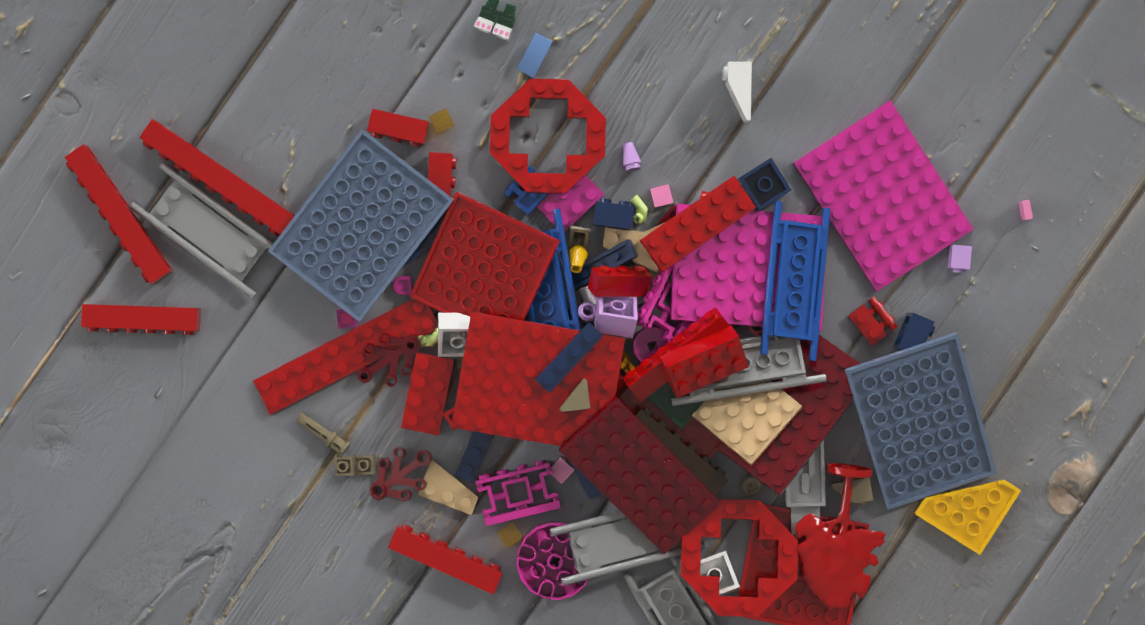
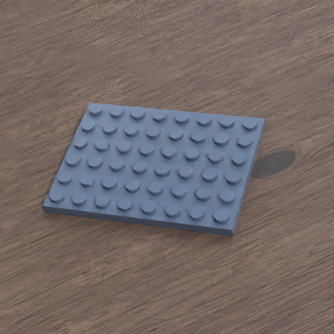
M361 129L268 252L357 321L361 322L454 199Z
M956 332L844 369L887 510L997 474L960 340Z

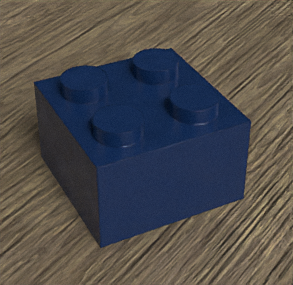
M772 158L737 179L758 211L792 191Z
M600 198V202L596 201L593 226L632 230L635 206H631V202L619 201V204L611 203V199Z
M907 313L893 348L901 351L925 343L928 336L932 337L935 326L933 324L935 321L915 313Z

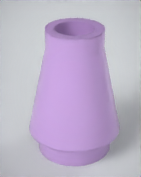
M634 143L623 144V168H625L626 172L641 169L640 165L642 162L634 147Z
M585 302L579 306L580 322L586 323L595 318L596 307L592 303Z

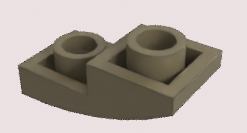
M375 455L334 457L335 476L376 474Z

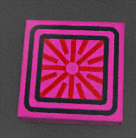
M343 309L336 310L338 329L358 327L357 320Z

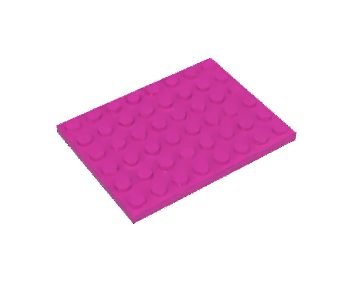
M891 100L793 163L821 208H830V222L876 292L974 230Z
M677 204L676 215L690 205ZM750 211L673 265L670 320L696 322L706 312L716 307L729 325L763 326L774 212ZM781 213V220L821 225L822 216ZM778 244L772 312H774L781 244ZM823 284V295H822V305H821V316H820L819 332L822 331V324H823L824 284Z

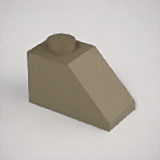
M854 478L851 502L857 503L858 506L868 505L869 501H873L870 478ZM844 480L830 482V487L842 495Z

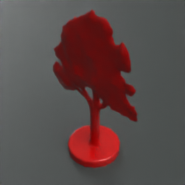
M826 463V471L828 473L845 476L840 513L835 520L822 522L820 518L812 513L807 514L796 524L795 532L798 538L806 537L804 542L798 544V555L801 562H803L801 567L803 580L806 581V585L812 590L813 594L817 595L828 609L832 611L833 608L844 610L849 606L853 593L857 594L859 599L867 593L871 576L863 573V569L867 568L869 564L874 567L879 564L877 556L870 553L877 546L881 547L885 542L884 538L886 535L881 531L856 529L849 517L853 479L871 478L873 470L853 464ZM841 523L840 533L838 535L833 534V527Z

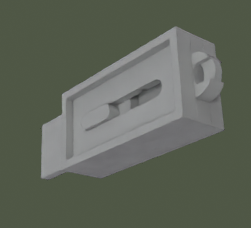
M824 440L784 491L785 506L791 507L792 535H797L795 526L804 516L812 513L820 518V506H826Z

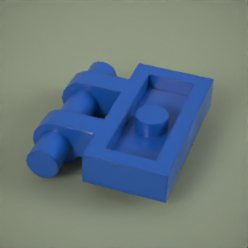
M531 165L528 167V173L536 171ZM517 181L511 182L508 185L509 188L504 192L509 198L516 193L519 197L514 203L527 215L548 195L543 193H527L525 190L522 192L519 189L521 186Z

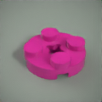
M651 327L650 329L641 330L636 335L633 342V351L639 361L643 362V360L656 353L660 347L666 345L667 341L661 340L665 332L664 330ZM655 341L658 348L650 352L647 344L648 342L652 343Z

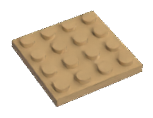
M770 380V381H763V382H757V383H751V384H745V385H738V386L720 388V389H715L714 392H715V391L728 390V389H734V388H740V387H747V386L759 385V384H765V383H772V381ZM782 389L704 401L692 416L752 466L802 409V405Z

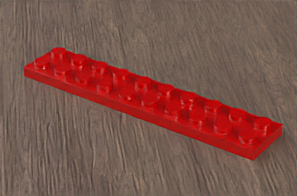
M412 299L253 380L271 415L362 367L385 357L375 354L371 356L364 355L363 347L366 344L371 343L376 347L392 350L400 347L390 343L386 346L380 345L378 338L382 333L399 338H404L409 334L416 335L417 337L420 335L425 336L438 328V321L430 306ZM381 337V340L383 342L388 341L386 337ZM366 347L367 352H372L370 347Z

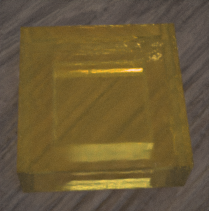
M511 522L497 532L506 548L523 539L514 522Z

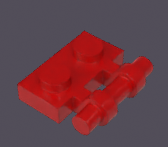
M874 296L868 300L872 305L870 309H867L862 304L848 316L871 346L887 335L883 329L885 326L888 325L891 331L898 327L893 321V316L885 311L882 302H878ZM875 312L883 319L880 323L872 315Z

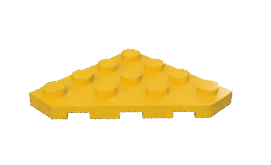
M1004 479L923 498L914 514L981 555L1021 490Z

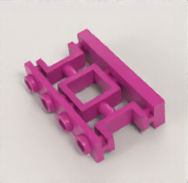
M673 265L662 273L660 271L653 279V287L644 298L643 308L637 313L638 320L636 324L643 326L642 328L645 330L650 329L652 324L660 327L665 331L661 340L667 341L666 344L673 340L676 335L686 330L691 324L689 321H676L674 327L666 323L668 316L670 317L671 308L663 304V301L668 291H672V283L666 281L669 275H672ZM654 307L662 311L659 318L651 315Z
M544 459L534 462V466L527 467V464L516 466V470L510 472L508 469L497 471V475L490 476V473L479 475V479L475 481L478 492L488 490L492 507L483 510L486 526L561 508L558 492L548 494L544 476L553 474L551 463L546 462ZM546 468V471L539 472L540 483L530 485L528 475L520 477V474ZM507 477L509 479L501 482L503 492L493 494L491 484L483 486V483ZM525 481L529 499L511 503L507 485ZM543 490L545 499L553 498L552 501L527 506V504L534 502L532 492ZM506 499L508 508L516 507L515 510L490 516V513L497 511L495 501Z

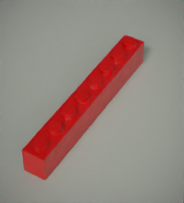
M83 144L65 156L67 160L66 166L72 173H76L78 176L76 180L79 185L87 189L89 200L93 204H97L100 216L104 220H108L111 232L115 236L118 235L121 239L119 242L121 247L125 251H129L132 256L130 258L132 263L136 267H140L143 272L141 276L145 282L156 284L174 272L134 212L129 208L130 206L89 146Z

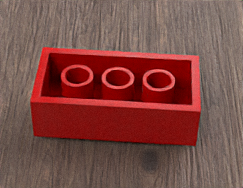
M731 325L659 356L669 386L677 398L749 368L740 337Z
M416 352L401 428L440 435L455 359Z

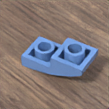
M535 33L517 69L534 78L553 41Z

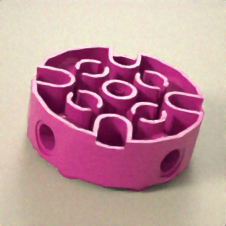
M550 521L537 525L525 535L518 549L517 569L521 581L530 592L543 598L561 600L574 596L585 587L588 581L584 580L565 586L561 584V578L576 575L578 571H576L568 536L569 532L551 536L550 529L569 524L567 522ZM553 556H555V558H560L558 561L559 564L556 565L555 562L551 563Z

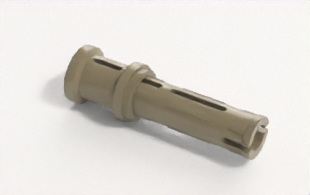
M304 412L296 420V423H299L323 440L326 447H331L337 451L340 457L343 456L351 442H346L337 436L338 433H331L304 414Z

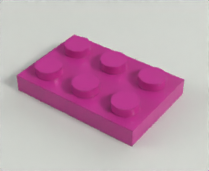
M585 175L566 194H549L536 207L554 226L553 210L560 209L565 233L596 201H599L604 196V193Z

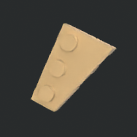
M605 227L603 247L611 249L621 242L630 239L638 255L632 261L657 273L659 271V268L639 241L648 235L649 232Z
M432 459L424 477L427 486L424 490H419L418 495L472 515L479 496Z

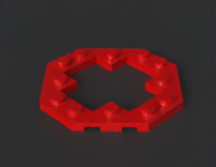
M529 79L491 115L490 155L527 193L566 194L596 164L605 158L606 117L569 79ZM530 99L568 100V119H587L586 155H567L566 174L528 173V154L509 153L510 117L529 118Z
M721 499V504L687 535L682 536L680 576L718 616L757 618L797 580L798 540L760 500ZM721 519L759 520V540H778L777 579L758 578V597L719 596L720 576H700L701 538H721Z

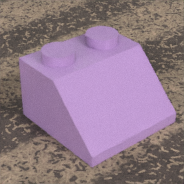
M598 297L594 328L601 334L633 338L638 320L637 297Z

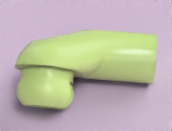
M636 195L630 200L636 208L633 221L636 224H641L646 220L648 208L640 197Z
M438 328L432 334L418 336L421 341V347H433L437 344Z

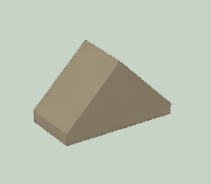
M571 226L568 256L569 250L575 245H582L587 251L590 228Z
M585 378L581 380L559 408L562 412L590 409L588 385Z

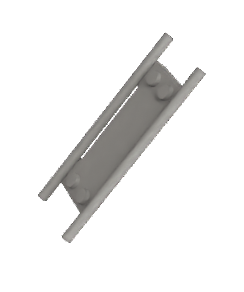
M162 162L159 169L174 179L173 183L150 214L135 202L129 208L249 298L253 299L257 293L242 283V281L245 280L266 249L269 250L273 243L166 163ZM206 204H208L209 206H211L213 209H215V210H216L217 212H219L221 215H219L218 213H216L214 210H212V209H211L210 207H208ZM168 227H172L186 239L191 241L193 244H195L197 247H199L201 250H203L205 253H207L209 256H211L213 259H215L217 262L223 265L224 268L219 266L217 263H215L213 260H211L209 257H207L201 251L196 249L194 246H192L190 243H188L186 240H184L182 237H180L178 234H176Z
M761 336L740 339L749 368L690 393V396L672 398L671 401L672 406L821 383L827 380L825 374L806 377L799 339L769 336L768 355H760ZM776 379H783V381L765 383L714 392V389L770 381Z
M621 511L550 529L551 536L569 532L568 536L576 571H578L576 575L561 578L562 586L681 555L682 539L665 555L660 552L601 568L602 565L660 551ZM706 541L701 542V550L706 549Z
M677 556L670 558L674 565L673 569L641 588L637 587L629 572L622 576L651 625H660L651 608L662 625H707L685 588H688L708 624L718 625L707 605L702 602L701 597L680 576L681 562Z

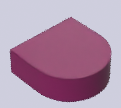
M412 276L396 278L393 282L395 293L398 295H410L413 290Z

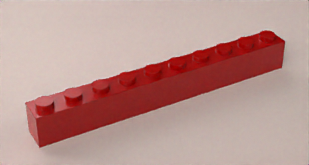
M151 119L139 137L144 141L142 144L150 150L153 148L158 150V155L166 161L171 159L175 162L174 166L182 172L184 170L190 172L192 179L198 183L200 181L206 183L205 187L213 193L216 191L221 193V198L229 204L232 202L237 204V209L245 215L247 213L253 215L255 222L261 226L263 224L269 226V231L277 237L279 234L281 235L294 218V214L158 121Z

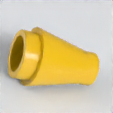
M575 245L569 250L570 270L574 273L582 271L588 256L584 246Z

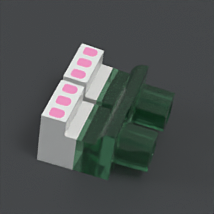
M488 0L486 5L482 6L474 28L509 41L516 22V6L506 4L504 12L497 10L500 3L499 0Z

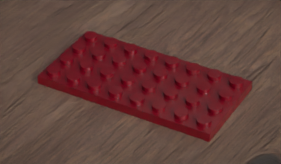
M821 335L818 337L817 359L815 362L808 361L810 341L802 340L800 345L806 377L825 374L827 381L782 389L802 405V409L751 466L723 442L718 448V451L779 496L782 495L854 401L844 369L859 365L860 363ZM776 379V380H771V381H772V382H778V381H783V379Z
M617 396L559 448V451L664 555L682 539L683 535H687L721 504V501Z

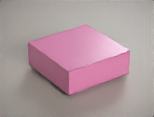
M669 184L650 189L655 208L673 203Z
M1030 201L1018 202L1021 220L1032 219Z
M562 457L551 467L553 472L551 475L561 484L574 471V468Z

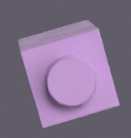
M949 245L947 268L953 269L952 272L964 273V270H970L972 246Z

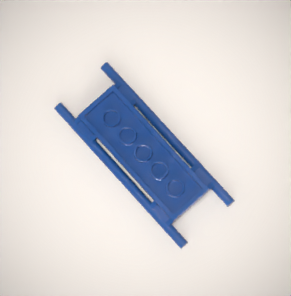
M775 201L760 355H768L769 336L810 341L808 361L815 362L817 359L830 208H823L821 225L788 220L782 221V202ZM778 244H781L774 312H772Z
M554 209L553 215L556 229L542 232L561 241L525 321L581 330L560 209ZM558 252H560L572 320H569Z

